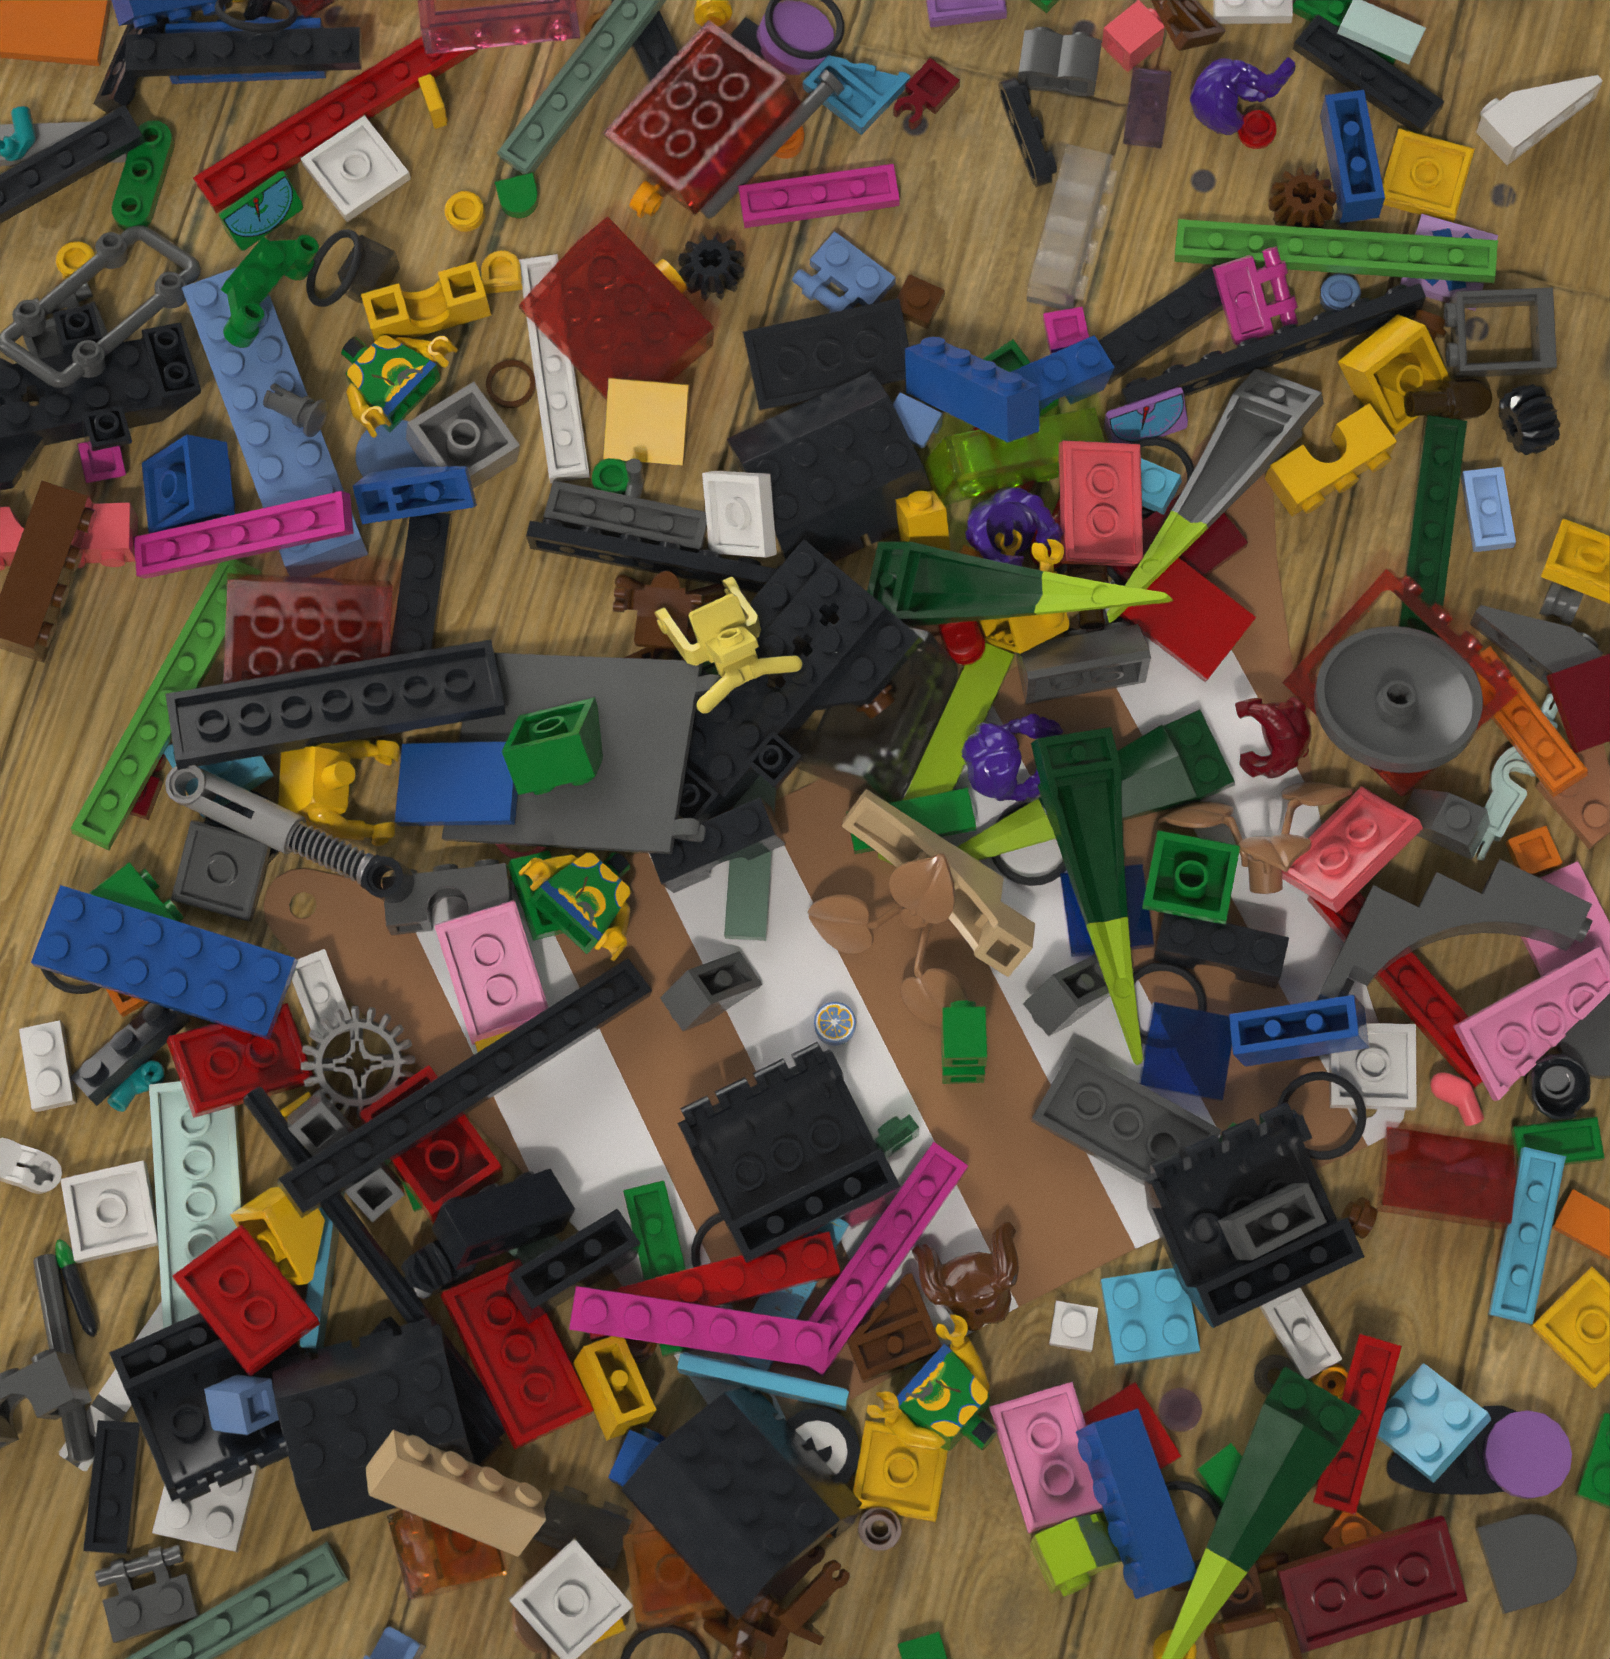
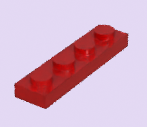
M1359 1334L1341 1400L1362 1412L1343 1443L1341 1450L1319 1477L1312 1503L1356 1515L1402 1346Z

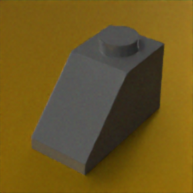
M1414 788L1403 809L1405 812L1418 818L1423 827L1416 836L1471 860L1490 825L1487 809L1449 792Z
M739 951L687 970L660 999L681 1030L686 1031L711 1021L759 989L763 984Z
M1096 954L1053 974L1023 1003L1032 1015L1034 1022L1044 1030L1048 1037L1071 1026L1110 997Z

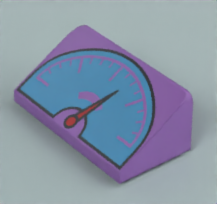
M1176 387L1107 411L1104 430L1109 442L1131 444L1139 439L1161 438L1186 429L1188 419L1182 388Z

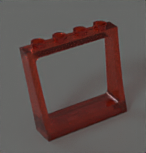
M1387 568L1282 682L1317 716L1314 703L1317 669L1322 665L1331 650L1346 638L1387 591H1392L1494 687L1496 691L1495 697L1482 708L1481 718L1475 734L1522 693L1509 681L1514 674L1501 661L1495 658L1490 663L1479 653L1484 646L1476 637L1467 630L1460 635L1449 624L1454 618L1444 607L1437 602L1430 606L1419 596L1424 589L1412 577L1405 574L1400 578L1395 572ZM1373 767L1370 768L1395 792L1403 797L1410 794L1414 788L1420 785L1438 767L1413 773H1396Z

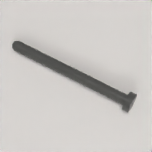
M825 70L818 77L821 83L702 206L701 213L706 218H713L739 191L738 186L745 185L832 94L838 97L845 90L844 86L833 74Z

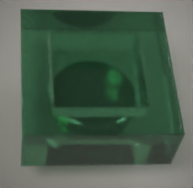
M910 1114L902 1120L895 1116L877 1130L880 1136L875 1139V1143L878 1149H882L887 1159L919 1136V1126Z

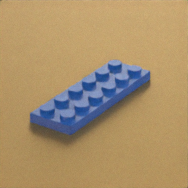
M62 885L59 887L31 960L35 967L268 1040L271 1037L298 962L296 958Z

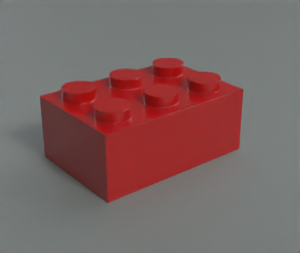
M430 1065L359 1112L362 1124L364 1125L437 1079L438 1077ZM465 1115L390 1162L433 1224L440 1212V1207L447 1200L456 1196L466 1198L477 1194L484 1187L494 1184L504 1177L501 1164Z

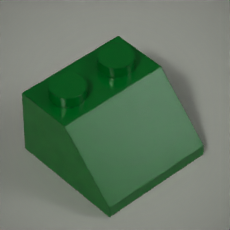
M595 697L518 716L501 751L518 795L530 792L540 795L553 790L559 785L568 783L574 786L583 785L596 777L603 761L598 705Z
M1158 830L1142 909L1226 925L1240 852L1239 846Z

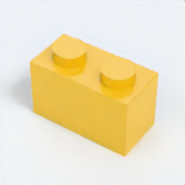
M611 1336L583 1346L574 1360L573 1366L594 1409L595 1416L606 1441L624 1435L629 1430L634 1431L645 1427L656 1412V1408L625 1338Z

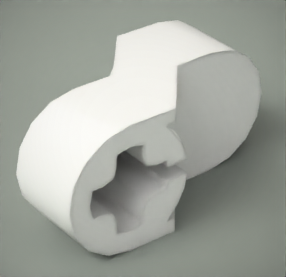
M0 1138V1181L36 1194L46 1193L58 1185L62 1171L60 1164L55 1158L38 1149L21 1145L10 1139Z

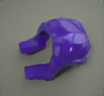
M1287 57L1276 71L1267 75L1257 67L1241 60H1232L1230 58L1215 60L1203 70L1191 91L1190 104L1193 114L1204 126L1217 134L1232 135L1236 133L1244 124L1243 115L1236 109L1238 97L1249 102H1263L1267 98L1274 97L1287 83L1289 77L1293 75L1296 68L1295 62Z
M1005 487L996 491L989 500L979 502L972 507L967 518L965 537L971 547L979 551L984 559L1022 567L1024 557L1017 555L1030 547L1036 529L1038 530L1036 536L1037 543H1043L1049 551H1051L1047 539L1057 540L1061 543L1063 530L1054 521L1050 510L1044 506L1040 497L1022 488ZM1012 530L1018 531L1022 536V544L1015 552V556L1002 554L994 542L995 536L999 532L1004 534V546L1007 547L1013 542Z
M1033 713L1021 719L1011 720L1009 723L1001 726L990 722L978 724L975 728V733L968 737L962 747V758L968 767V778L972 788L979 794L995 798L997 801H1025L1027 797L1035 798L1039 796L1040 792L1037 785L1040 784L1037 769L1034 775L1030 776L1024 783L1017 785L1016 777L1022 755L1015 735L1021 733L1033 739L1063 734V729L1059 723L1052 719L1048 720L1045 717L1040 718L1039 715Z

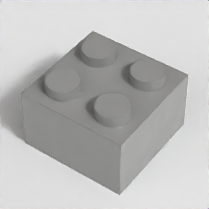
M475 382L462 388L407 423L406 441L424 466H468L473 489L517 462L520 448L519 443Z

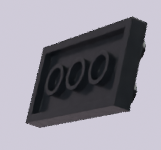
M899 299L743 331L759 411L809 401L871 371L881 385L906 380L905 348L909 347Z

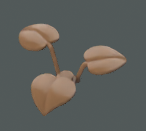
M1302 782L1284 788L1282 790V798L1290 801L1287 806L1282 832L1272 837L1256 836L1242 839L1235 819L1230 816L1234 813L1233 807L1212 801L1192 802L1173 808L1160 817L1158 826L1165 822L1188 828H1206L1221 823L1227 825L1231 830L1236 845L1239 846L1241 864L1243 867H1248L1249 890L1258 894H1271L1283 889L1282 870L1287 872L1295 860L1311 848L1310 839L1289 834L1296 808L1302 804L1321 806L1336 802L1346 796L1349 797L1352 794V789L1325 782Z
M944 853L927 859L910 861L898 866L889 879L890 891L896 903L892 909L877 919L870 920L868 905L859 898L850 895L827 896L811 905L807 913L818 933L833 948L848 954L862 953L867 950L874 940V934L871 929L880 927L897 914L900 915V919L905 926L912 929H922L914 965L916 977L906 978L900 987L901 996L906 1007L920 1020L930 1025L941 1027L942 1008L951 1007L950 1003L954 1001L968 1000L962 983L953 974L936 968L929 969L924 973L922 968L928 936L933 924L947 920L955 907L954 881Z

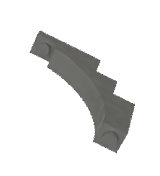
M1501 859L1491 871L1481 893L1437 872L1428 885L1418 907L1373 885L1316 1001L1348 996L1355 982L1354 980L1368 986L1383 970L1412 951L1433 942L1460 935L1478 933L1515 935L1541 941L1567 951L1575 940L1582 943L1588 933L1593 920L1586 916L1592 904Z

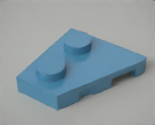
M828 55L803 81V89L811 94L821 83L818 77L825 70L833 74L841 82L845 90L838 97L832 94L823 105L862 135L905 90V85L911 79V76L900 71L899 75L876 71V66L865 63L853 64L847 59Z

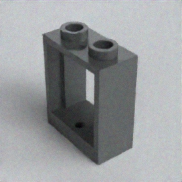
M1553 288L1456 291L1450 298V303H1445V327H1451L1452 343H1447L1446 364L1447 367H1453V378L1550 374L1557 368ZM1530 306L1532 361L1467 363L1465 308Z

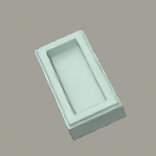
M1353 0L1337 34L1409 65L1426 28L1363 0Z

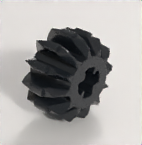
M701 232L699 244L687 240L685 244L687 253H682L678 257L679 266L682 267L679 270V275L684 282H688L687 291L693 294L701 290V298L704 301L709 298L710 293L715 292L716 296L722 301L724 289L736 292L738 288L736 280L743 279L745 275L744 267L741 266L744 262V255L741 251H735L736 242L731 238L722 243V235L719 232L713 236V240H707L705 234Z
M1534 384L1523 385L1512 389V392L1505 394L1504 398L1500 400L1499 407L1501 412H1499V417L1503 423L1502 429L1507 434V441L1513 444L1514 449L1518 453L1522 452L1525 455L1537 454L1547 450V447L1554 445L1555 441L1559 440L1560 432L1558 428L1561 423L1556 415L1558 410L1554 408L1552 398L1546 395L1544 388L1541 386L1537 387Z
M436 1240L410 1255L403 1262L401 1269L405 1275L404 1279L417 1297L429 1298L469 1276L474 1271L477 1263L455 1270L440 1242Z

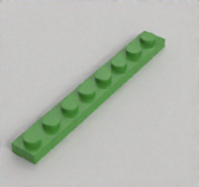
M1178 219L1174 262L1220 265L1251 255L1254 258L1256 267L1262 268L1266 266L1262 251L1271 247H1277L1280 259L1286 262L1288 270L1494 283L1498 240Z
M236 559L219 563L71 826L72 834L108 851L111 849L172 739L165 694L201 687L260 581V570Z

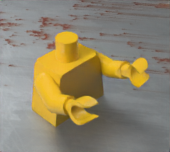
M1012 530L1013 542L1007 547L1004 546V534L999 532L995 536L994 542L1002 554L1015 556V552L1022 544V536L1018 531ZM1047 539L1051 548V555L1049 557L1048 549L1043 543H1033L1031 548L1032 554L1040 562L1039 570L1057 574V571H1054V564H1057L1063 558V545L1057 540ZM1067 612L979 620L986 643L1019 654L1067 631L1070 626Z
M358 739L334 744L322 743L317 746L305 747L304 749L281 752L278 805L303 816L306 819L307 827L313 826L314 830L319 828L328 835L332 834L333 838L363 841L364 838H371L373 845L383 846L389 839L395 836V822L371 825L365 824L361 820H347L341 814L348 807L349 784L355 780L356 776L355 769L350 764L351 758L365 760L366 757H374L376 761L390 766L392 759L398 762L399 745L394 741L377 740L376 744H370L369 740Z

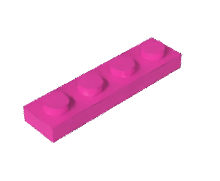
M894 164L738 186L744 228L900 206Z

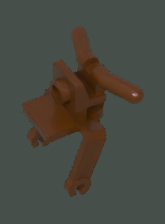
M663 571L653 578L651 585H646L632 577L621 574L615 579L613 612L638 610L634 636L636 646L677 650L668 635L664 634L659 628L658 618L654 612L663 607L666 608L685 638H687L689 613L704 606L705 603L726 596L724 591L726 587L721 583H716L686 592V588H680L678 578L670 571Z
M816 1546L813 1554L808 1555L807 1552L775 1578L772 1582L770 1593L740 1617L733 1629L715 1617H708L703 1623L704 1631L727 1647L733 1654L732 1659H782L787 1650V1638L790 1632L821 1645L825 1637L807 1620L837 1589L847 1584L850 1573L844 1568L841 1569V1564L837 1560L828 1561L823 1566L822 1571L782 1610L778 1606L780 1600L814 1565L823 1560L825 1550L821 1546ZM840 1570L839 1575L836 1578H832L833 1572ZM765 1612V1613H767V1614H766V1616H765V1618H764V1620H763V1622H762V1624H761V1623H759V1621H760V1619H761L763 1613Z
M1276 1550L1260 1555L1220 1608L1222 1619L1208 1624L1203 1638L1208 1659H1220L1214 1639L1215 1636L1251 1629L1273 1622H1279L1282 1626L1290 1659H1302L1290 1614L1282 1607L1266 1609L1258 1576L1259 1574L1275 1570L1276 1566L1288 1563L1289 1557L1285 1551ZM1193 1579L1171 1588L1178 1592L1189 1590Z

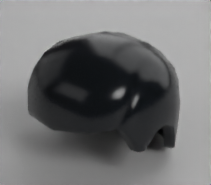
M1565 1053L1546 1055L1537 1061L1536 1065L1530 1070L1527 1076L1526 1092L1534 1108L1554 1120L1572 1119L1577 1117L1578 1111L1590 1100V1075L1582 1062Z

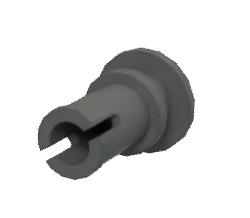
M274 383L270 386L271 390L275 391V393L267 390L263 400L264 407L292 419L293 425L299 428L303 427V433L307 437H313L321 430L329 412V404L326 400L320 399L315 402L309 396L302 398Z

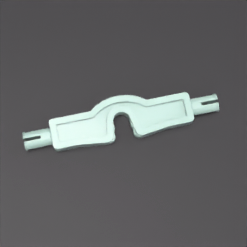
M1547 694L1540 710L1556 729L1558 724L1553 720L1558 709L1556 703H1554L1552 709L1549 710L1554 698L1552 694ZM1514 746L1500 756L1490 776V797L1484 807L1488 811L1490 825L1480 843L1483 847L1477 860L1484 861L1493 840H1501L1511 819L1527 796L1526 789L1512 781L1509 773L1515 771L1531 777L1536 776Z

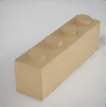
M393 1430L365 1467L369 1496L517 1557L546 1521L541 1492L534 1486L525 1482L518 1483L504 1477L493 1468H483L466 1461L455 1452L440 1450L414 1435L407 1436Z

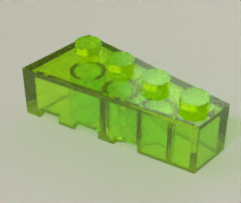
M1094 407L1039 418V432L1008 443L981 429L944 436L924 461V466L932 490L935 491L945 506L994 493L1005 487H1017L1028 482H1045L1059 477L1060 442L1083 441L1105 443Z

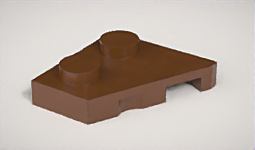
M912 1273L902 1278L896 1289L885 1301H882L872 1312L871 1317L847 1340L848 1347L863 1383L933 1356L942 1347Z

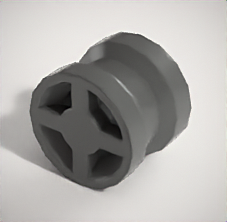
M1552 581L1539 614L1546 617L1555 615L1560 617L1562 623L1570 626L1584 594Z

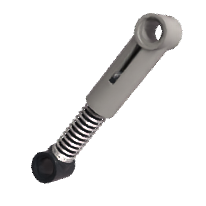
M196 765L177 770V766H175L167 775L165 781L166 792L175 802L284 854H289L293 851L294 854L299 853L301 857H306L307 860L312 859L313 863H318L320 866H325L326 869H331L332 872H338L339 875H344L345 878L357 881L363 889L385 902H401L408 898L413 890V874L408 867L399 861L379 854L375 856L370 853L365 854L364 850L359 851L358 847L352 849V845H346L345 841L339 843V839H333L332 834L327 836L326 832L320 833L319 828L314 830L313 826L307 827L306 819L303 816ZM197 778V790L192 795L187 796L185 791L187 783L191 779ZM216 795L244 807L241 814L214 802L213 800L216 798ZM390 870H394L396 873L395 883L389 889L383 890L381 887L383 875Z

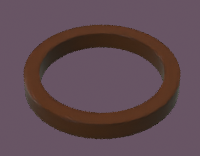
M517 360L502 361L495 365L488 373L486 389L491 400L497 405L504 408H517L526 404L532 398L536 389L535 376L532 370L523 362ZM507 367L520 368L530 378V388L527 394L516 401L501 400L492 391L491 386L494 376L497 372Z

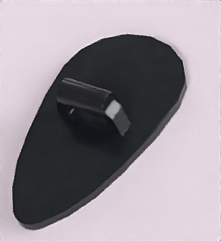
M1483 1406L1482 1408L1489 1413L1492 1420L1434 1483L1397 1453L1388 1462L1386 1473L1392 1481L1409 1489L1425 1493L1485 1495L1504 1492L1486 1472L1483 1459L1484 1443L1486 1436L1495 1423L1508 1414L1518 1411L1505 1406Z

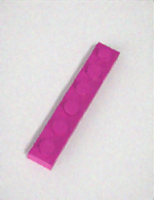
M338 491L133 537L136 576L147 579L354 534L350 494Z
M935 1142L931 1144L808 1320L833 1325L826 1369L807 1366L821 1377L825 1375L846 1345L847 1340L855 1332L968 1169L967 1164Z
M576 1286L569 1330L826 1369L833 1325Z

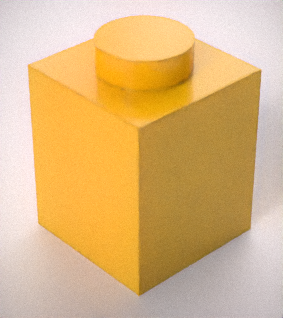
M934 490L916 491L907 497L895 499L900 542H915L948 551L951 550L946 508Z

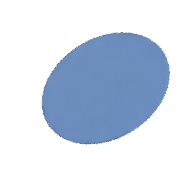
M402 420L391 433L382 425H379L375 429L377 436L374 438L371 437L367 430L363 433L355 453L356 464L363 477L371 472L404 467H425L406 441L407 423L409 421Z

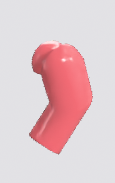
M1443 1072L1437 1073L1432 1077L1430 1086L1434 1096L1456 1106L1465 1126H1472L1484 1120L1478 1100L1468 1081Z

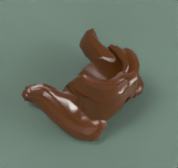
M1004 1222L995 1230L992 1237V1252L990 1254L971 1252L942 1264L936 1251L927 1244L916 1245L912 1249V1254L918 1262L920 1283L926 1297L935 1305L946 1306L949 1315L953 1314L962 1317L968 1325V1331L979 1330L984 1324L1000 1323L1009 1314L1011 1304L1010 1288L1016 1284L1019 1273L1018 1255L1012 1240L1016 1233L1013 1225L1010 1222Z

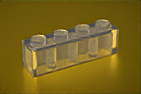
M1067 144L1027 288V302L1066 310L1074 308L1076 299H1084L1089 277L1083 276L1086 263L1091 265L1094 263L1099 242L1092 239L1095 228L1103 230L1108 206L1102 205L1105 193L1113 194L1118 171L1111 170L1113 155Z

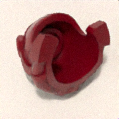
M1292 696L1287 700V703L1272 702L1263 704L1262 698H1250L1235 703L1237 716L1240 719L1251 716L1261 724L1265 743L1271 752L1268 756H1259L1253 751L1240 754L1239 765L1249 776L1254 778L1264 775L1270 779L1280 777L1297 767L1299 760L1307 756L1312 738V730L1305 714L1306 706L1299 699Z

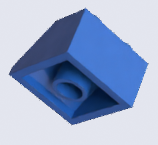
M185 435L142 463L149 534L235 515V500L232 494L230 475L231 462L228 456L227 442Z

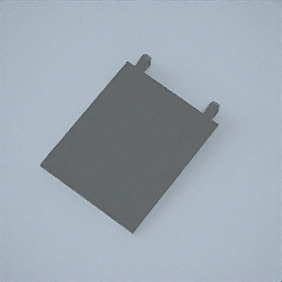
M494 653L506 714L462 722L459 742H505L519 715L595 697L598 705L603 761L596 777L583 785L574 786L568 783L556 786L553 790L540 795H535L533 792L517 795L515 825L444 826L443 840L672 854L675 838L692 842L704 841L706 833L704 825H700V822L696 819H678L697 698L698 695L703 696L722 677L719 675L701 676L703 663L695 666L687 664L685 660Z

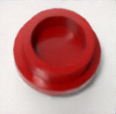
M1254 110L1243 116L1244 124L1237 131L1238 138L1242 144L1251 149H1263L1274 141L1277 126L1274 119L1267 112Z

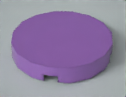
M787 0L776 5L773 12L774 28L779 37L792 48L807 52L824 49L833 41V28L827 17L816 7L802 1ZM764 13L757 30V41L759 40L762 47L760 51L764 58L776 69L790 75H800L801 72L809 71L812 73L827 57L813 60L799 59L781 50L772 41L767 32Z
M1526 1410L1510 1413L1495 1423L1485 1438L1483 1459L1486 1472L1504 1492L1510 1496L1532 1499L1546 1496L1561 1486L1570 1472L1572 1451L1567 1435L1557 1422L1543 1413Z

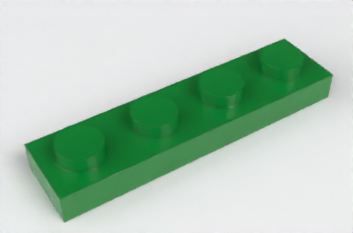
M665 1181L623 1190L632 1231L641 1243L638 1256L644 1281L686 1270ZM659 1343L662 1357L696 1350Z

